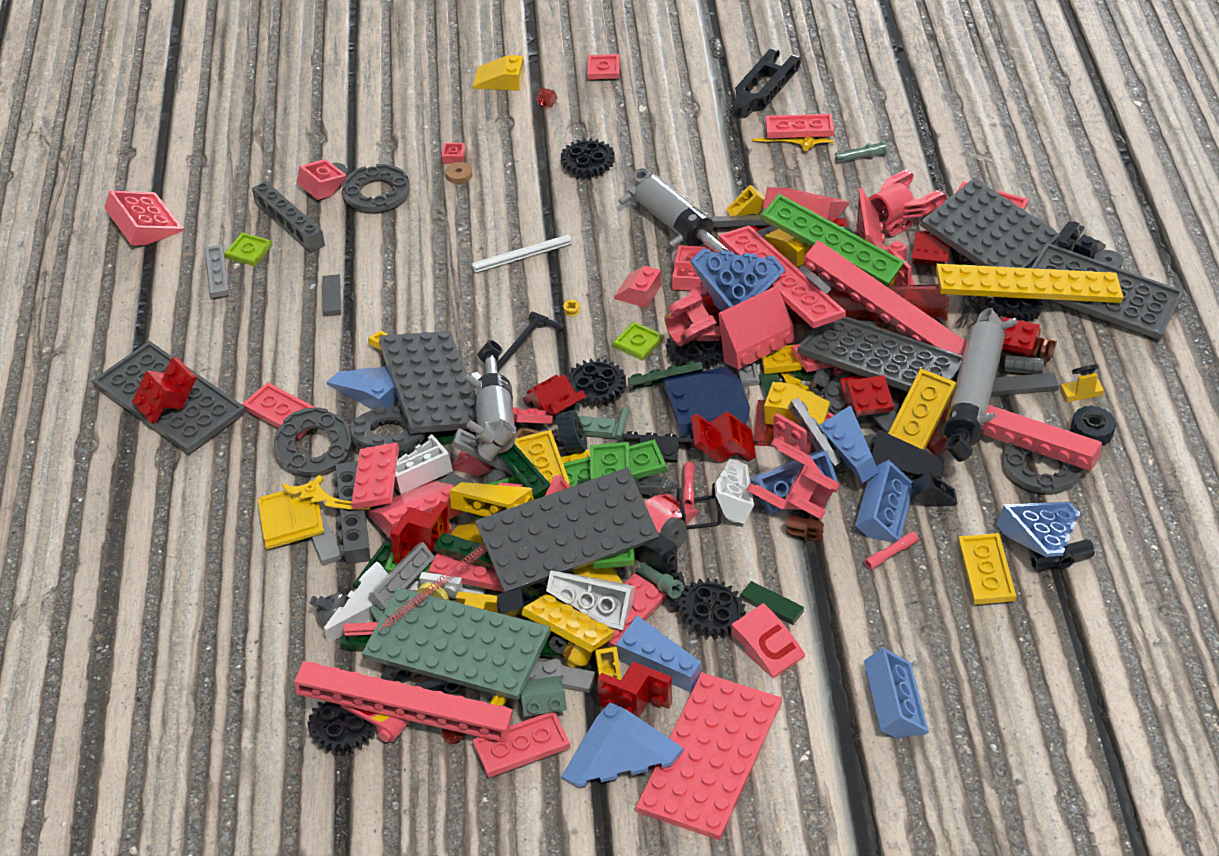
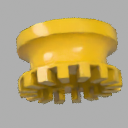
M568 300L563 305L564 313L567 316H575L580 311L579 303L576 300Z

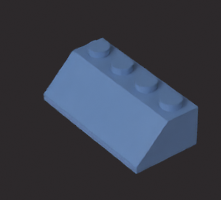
M827 450L809 454L822 474L838 482ZM793 460L749 478L751 484L759 485L785 499L803 464ZM756 496L768 514L783 510Z
M887 460L877 465L879 473L867 481L855 526L868 538L895 543L902 535L912 496V481L890 460Z
M881 648L865 659V673L869 680L870 692L873 696L874 709L877 713L880 730L895 738L929 733L911 662L885 648Z

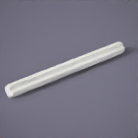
M564 235L473 262L472 268L477 273L571 245V237Z

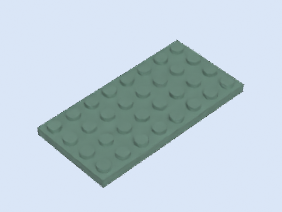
M397 587L362 652L363 659L391 665L510 699H519L551 633L550 626L427 595L428 598L424 597L425 601L420 598V595L424 597L422 593ZM411 599H415L419 603V605H417L414 602V600H412V602L416 605V608L413 607V610L409 608L410 612H408L406 608L403 607L407 614H405L403 610L400 609V611L404 614V617L401 616V619H399L396 615V610H399V608L405 606V604L408 603V601H411ZM393 613L394 616H396L398 619V621H396L394 617L391 616V618L395 621V624L391 621L390 618H388L390 617V615H393ZM388 618V620L392 623V626H390L388 621L385 619ZM384 620H385V623L388 624L389 628H387L385 625H383V624H384Z

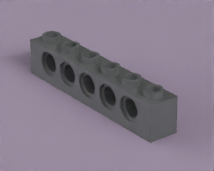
M267 181L252 188L255 204L308 252L313 253L325 246L322 230Z
M358 461L336 464V472L333 473L334 484H338V486L334 487L336 498L352 501ZM336 508L337 513L340 512L341 514L337 516L338 526L342 527V530H338L339 539L344 544L340 545L341 557L346 558L347 565L370 561L365 510Z

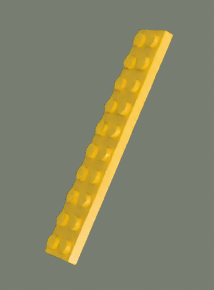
M951 264L936 265L940 294L1122 303L1123 300L1117 273Z

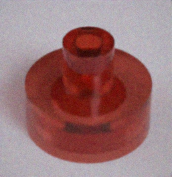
M442 728L443 740L446 743L453 745L463 740L464 733Z

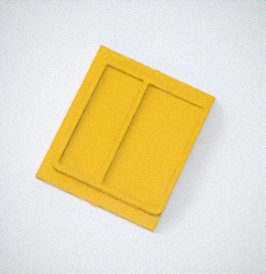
M286 490L259 497L258 505L266 549L325 533L319 501L311 502L310 500L313 497L300 499L301 492L291 494Z

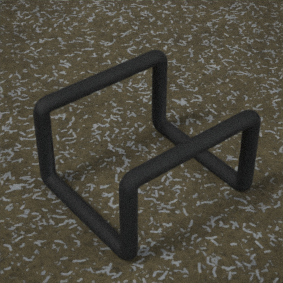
M715 483L712 484V495L694 497V501L715 498L718 510L717 522L687 525L686 530L721 524L722 510L715 494ZM678 487L677 501L680 503L682 520L686 524V513L681 489Z

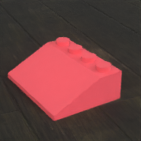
M767 187L763 208H767L779 193L833 222L847 208L849 201L791 188Z
M859 188L857 233L860 238L887 252L886 245H883L885 243V235L881 233L883 232V222H879V215L863 188Z
M109 190L104 208L131 245H148L182 232L183 228L156 193Z
M778 286L772 287L719 313L724 362L736 369L749 365L795 342L794 325Z
M431 481L393 497L392 503L372 506L370 509L365 510V513L389 538L392 528L396 527L401 515L405 514L409 507L431 513L432 509L436 508L440 501L448 503L449 519L464 512L451 508L450 489L454 486L438 481Z

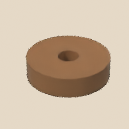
M465 162L452 163L445 170L446 179L453 184L466 183L473 176L472 167Z

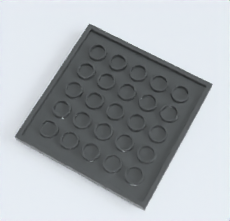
M975 177L924 218L920 224L921 227L979 266L1028 268L1037 259L1046 242L1052 244L1060 236L1053 228L1048 227L1038 218L1033 217L1024 209L1012 203L1011 200L1006 199L996 190L991 189Z

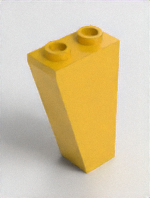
M461 482L450 489L451 508L485 517L534 500L532 488Z

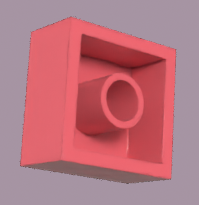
M444 143L442 163L464 162L465 143Z

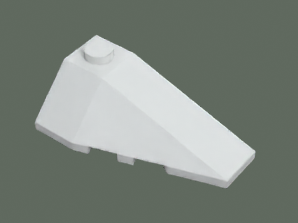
M733 459L728 460L714 485L715 494L725 517L731 522L745 524L754 506L753 495L746 490L750 483L748 465Z
M376 562L361 576L359 587L355 592L350 591L347 595L349 598L345 606L339 607L325 625L324 631L328 642L343 636L344 624L367 623L372 620L370 607L376 605L369 593L388 575L380 563Z
M551 570L546 591L580 610L581 613L589 615L597 622L604 623L608 627L624 630L632 608L636 586Z

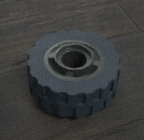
M1083 406L1074 413L1070 431L1100 441L1104 446L1113 438L1116 428L1115 418L1106 409H1102L1099 406Z
M574 410L558 414L556 417L558 431L568 453L572 455L587 450V438L577 413Z

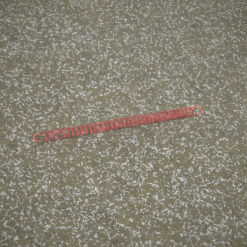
M474 550V552H471V554L466 556L464 559L467 562V557L469 558V560H472L473 557L475 558V556H473L472 553H474V555L476 554L477 556H482V554L480 555V551ZM460 561V563H457V565H455V566H457V568H458V567H459L458 564H460V566H461V565H462L461 562H463V564H464L465 562H464V561ZM437 579V581H434V583H431V585L429 586H431L433 589L434 587L432 586V584H434L435 587H438V585H441V583L438 582ZM429 586L425 588L426 593L428 592L426 590L427 588L429 589V591L431 590ZM411 599V601H408V603H406L405 606H402V608L396 610V615L399 619H401V616L397 613V611H399L401 614L402 612L400 611V609H402L403 612L405 611L403 607H405L406 610H409V608L413 610V607L409 604V602H411L412 604V600H414L415 602V599ZM394 613L393 615H390V617H388L391 619V621L393 620L391 616H393L395 620L397 619V617L394 616Z

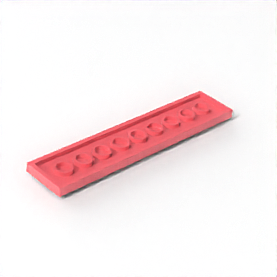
M751 226L719 235V242L729 251L734 252V255L750 253L757 254V257L766 258L768 255L775 256L785 271L769 288L778 286L784 302L812 328L845 318L846 311L808 279Z

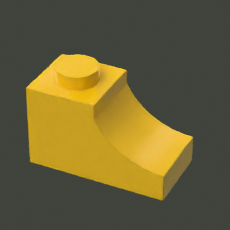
M749 185L726 210L730 216L758 215L764 209L765 197L761 192Z
M613 646L594 650L598 676L604 673L621 680L617 647Z

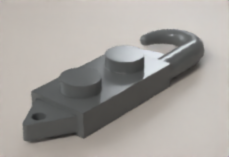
M643 477L638 479L640 494L659 495L678 488V484L667 480V477Z

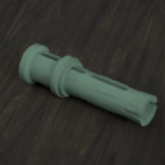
M882 140L876 144L868 143L865 147L835 152L836 163L862 157L873 158V156L881 154L883 156L887 155L886 143Z
M646 563L639 564L643 570L637 567V573L656 584L661 592H667L671 598L681 596L684 590V585L681 581L674 580L669 574H662Z

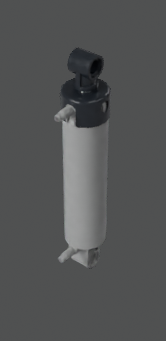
M992 308L982 311L977 323L969 330L956 380L957 386L953 392L944 423V434L948 439L945 447L958 462H962L970 457L973 452L971 446L981 440L986 422L996 417L995 413L989 414L987 411L1005 340L1004 330L1018 323L1017 319L1002 322Z

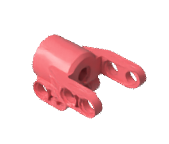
M904 170L887 178L880 191L870 196L869 200L879 215V221L888 217V220L884 222L885 232L890 236H895L912 225L913 217H922L937 209L946 201V194L936 190L920 199L914 198L911 191L907 188L912 182L914 174L909 170Z
M704 284L693 288L688 296L671 304L668 307L670 313L664 317L666 329L670 337L680 347L695 339L697 341L721 340L720 326L715 327L717 325L713 315L709 316L702 304L703 298L710 295Z
M775 437L771 444L778 451L802 463V468L790 486L785 499L759 485L749 483L746 490L780 509L805 510L822 519L824 514H826V510H824L825 505L832 493L839 491L838 489L841 484L822 474L809 455Z

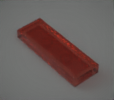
M758 400L754 433V445L773 446L771 444L773 441V424H766L764 405L766 400Z

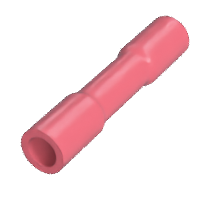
M686 462L683 465L684 488L682 498L685 508H691L694 505L693 483L695 465L692 462Z
M911 531L898 539L897 542L864 560L865 566L872 570L884 563L888 558L919 541L917 534Z

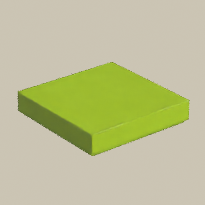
M242 232L224 255L227 259L256 266L273 244L271 240Z
M633 321L613 342V347L643 361L664 340V335Z

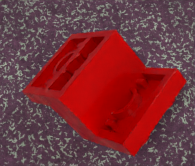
M919 231V233H915L912 264L929 266L948 264L951 246L930 234L929 231Z
M1003 317L1002 322L1012 320V318ZM1017 320L1018 323L1004 330L1005 340L1002 352L1032 357L1037 337H1040L1041 333L1040 324Z
M172 357L165 373L146 371L132 403L150 423H157L164 407L183 408L197 377L179 358Z
M556 374L526 391L527 395L522 399L525 405L532 401L535 408L544 410L546 414L553 416L585 398L586 395L583 390L576 393L565 374L560 377Z
M885 375L869 378L864 376L840 378V386L846 407L851 405L855 417L894 410Z
M728 411L710 423L697 413L691 417V428L694 436L693 443L697 449L705 452L709 458L722 463L737 452L749 461L756 458L752 430Z
M440 501L437 507L432 509L431 513L409 507L406 513L401 515L399 523L390 532V538L392 539L391 552L393 553L394 563L399 564L421 542H424L433 555L436 553L434 551V544L443 532L447 534L450 532L447 502Z
M632 662L621 680L601 673L598 677L599 705L605 708L609 703L628 710L638 718L649 701L656 706L669 709L673 703L672 677L636 662Z

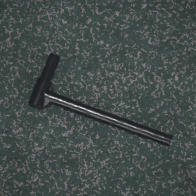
M532 311L528 318L530 324L498 360L497 373L537 326H549L562 331L564 324Z

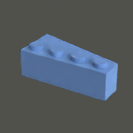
M851 405L819 425L821 433L828 437L831 448L838 452L840 459L862 483L879 473Z
M638 615L616 644L620 662L629 666L632 662H636L672 677V685L688 692L693 691L701 674V662Z

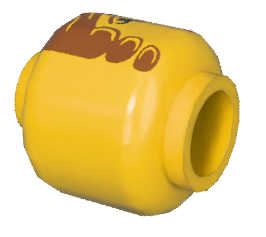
M568 641L567 647L563 651L566 664L573 668L586 666L593 652H589L571 641Z

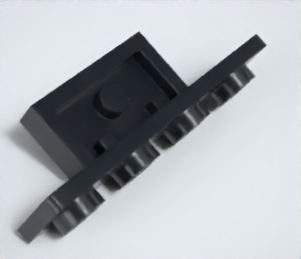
M1068 221L1059 233L1060 236L1052 245L1070 251L1073 244L1084 231V226L1076 221Z
M627 431V434L622 433V440L627 442L643 443L655 439L664 461L678 462L679 445L695 446L693 435H684L683 438L676 437L677 435L675 434L657 436V433L647 432L646 435H639L635 431Z

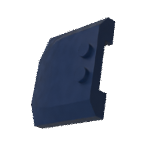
M727 367L662 379V385L666 397L669 398L680 437L684 438V435H693L691 417L696 413L710 423L728 411L747 426L750 405L740 379Z

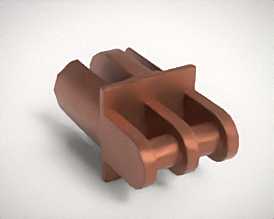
M1037 337L1032 357L1036 358L1037 355H1040V358L1044 359L1047 356V362H1049L1051 357L1053 358L1057 340Z
M792 515L787 517V535L804 538L805 543H807V540L816 542L823 540V522L813 520L812 515H810L809 519Z

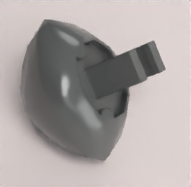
M338 592L326 598L320 596L318 599L316 596H312L309 603L316 608L315 612L320 624L325 626L339 607L345 606L346 600L344 595Z

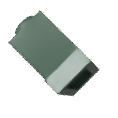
M561 675L527 681L520 695L524 717L567 710Z

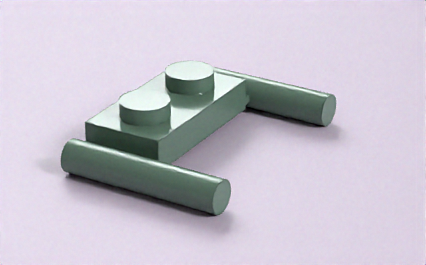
M574 403L572 410L577 415L579 414L580 404ZM627 408L621 409L618 423H616V419L588 416L578 417L583 425L586 436L622 440V433H624L629 410Z

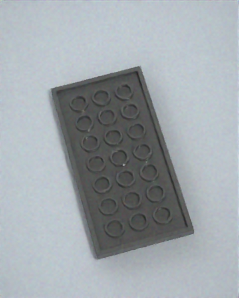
M1047 242L1031 269L1117 273L1123 294L1122 303L1071 300L1051 301L1159 340L1163 336L1184 294L1183 290Z
M846 316L835 322L814 328L798 346L797 350L798 354L856 373L859 376L869 378L885 375L888 385L908 392L920 368L953 381L959 373L963 355Z
M451 331L379 336L378 342L410 434L458 430L459 428L469 429L466 424L470 420L477 424L474 390L471 384L464 381L467 372Z
M148 341L92 380L95 387L188 454L246 413V409L242 404L188 368L197 379L183 408L164 407L157 423H150L132 403V400L146 371L165 373L172 358L171 355L151 341Z
M629 467L475 520L504 593L518 588L523 589L548 580L551 570L567 573L659 540L660 537Z

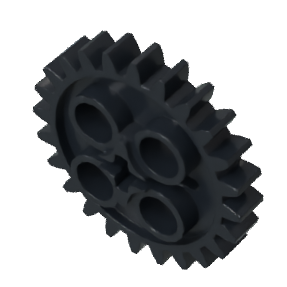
M583 138V141L571 142V146L566 145V149H562L563 153H561L562 168L566 169V173L576 174L577 177L583 175V178H586L587 175L590 178L593 175L599 177V173L605 174V170L610 171V167H613V163H615L613 148L609 147V144H605L604 141L599 143L598 139L592 141V138H590L589 141H586Z
M983 297L984 305L987 306V309L992 308L999 318L1006 317L1025 322L1029 320L1033 322L1034 319H1038L1043 306L1041 299Z
M671 337L667 338V356H669V361H674V365L680 364V366H684L688 362L696 361V363H702L704 371V367L711 369V364L717 366V361L722 362V339L719 341H697L695 339L680 347Z
M591 358L589 363L583 360V365L576 363V368L571 367V372H567V379L576 393L583 390L586 395L585 398L578 401L579 404L584 402V406L591 403L592 407L595 404H599L602 407L604 402L609 405V400L616 402V397L621 398V393L625 392L626 375L619 365L614 366L613 361L608 364L607 359L600 362L598 358L594 362Z
M706 578L705 582L698 579L697 584L692 581L690 586L686 585L678 602V605H680L678 612L682 613L681 619H686L685 625H692L691 631L698 629V635L705 632L707 638L710 637V634H713L715 639H717L719 634L724 638L727 632L731 635V624L745 616L746 611L744 609L746 605L742 603L743 597H737L739 591H731L732 585L725 587V581L718 584L716 578L714 582H710L709 578ZM714 594V595H715V601H714L713 608H712L713 615H712V617H711V622H710V621H709V614H710V612H711V606H712V604H711V601H712V598H713L712 595Z
M327 701L325 703L317 702L318 708H312L313 714L309 715L310 722H307L309 735L312 737L313 743H317L319 749L324 747L325 752L333 749L335 755L338 750H342L344 755L346 749H350L352 753H354V747L356 746L362 749L361 743L369 744L368 737L374 738V731H377L376 725L341 708L340 704Z

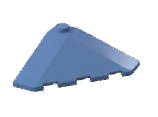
M702 249L690 260V263L721 312L764 292L785 271L775 256L769 255L766 258L757 257V254L743 253V255H734V252L720 250L719 253L710 252V249Z
M387 366L339 371L326 382L328 386L371 410H374L376 407L391 408L399 401Z
M1069 501L1003 505L996 525L1010 539L1045 557L1063 556L1065 551L1063 547L1067 546L1071 536L1069 533H1072L1076 524L1074 521L1078 519L1080 513Z
M609 703L596 717L561 778L577 787L587 786L588 780L600 778L601 782L617 779V774L631 771L632 775L649 771L648 767L656 764H662V767L665 768L672 766L684 749L628 710Z

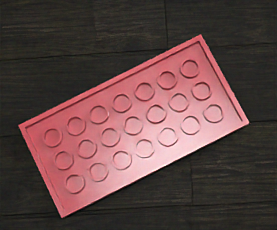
M701 672L669 738L683 747L684 751L672 766L663 768L662 764L656 765L636 806V812L721 840L782 704V697Z

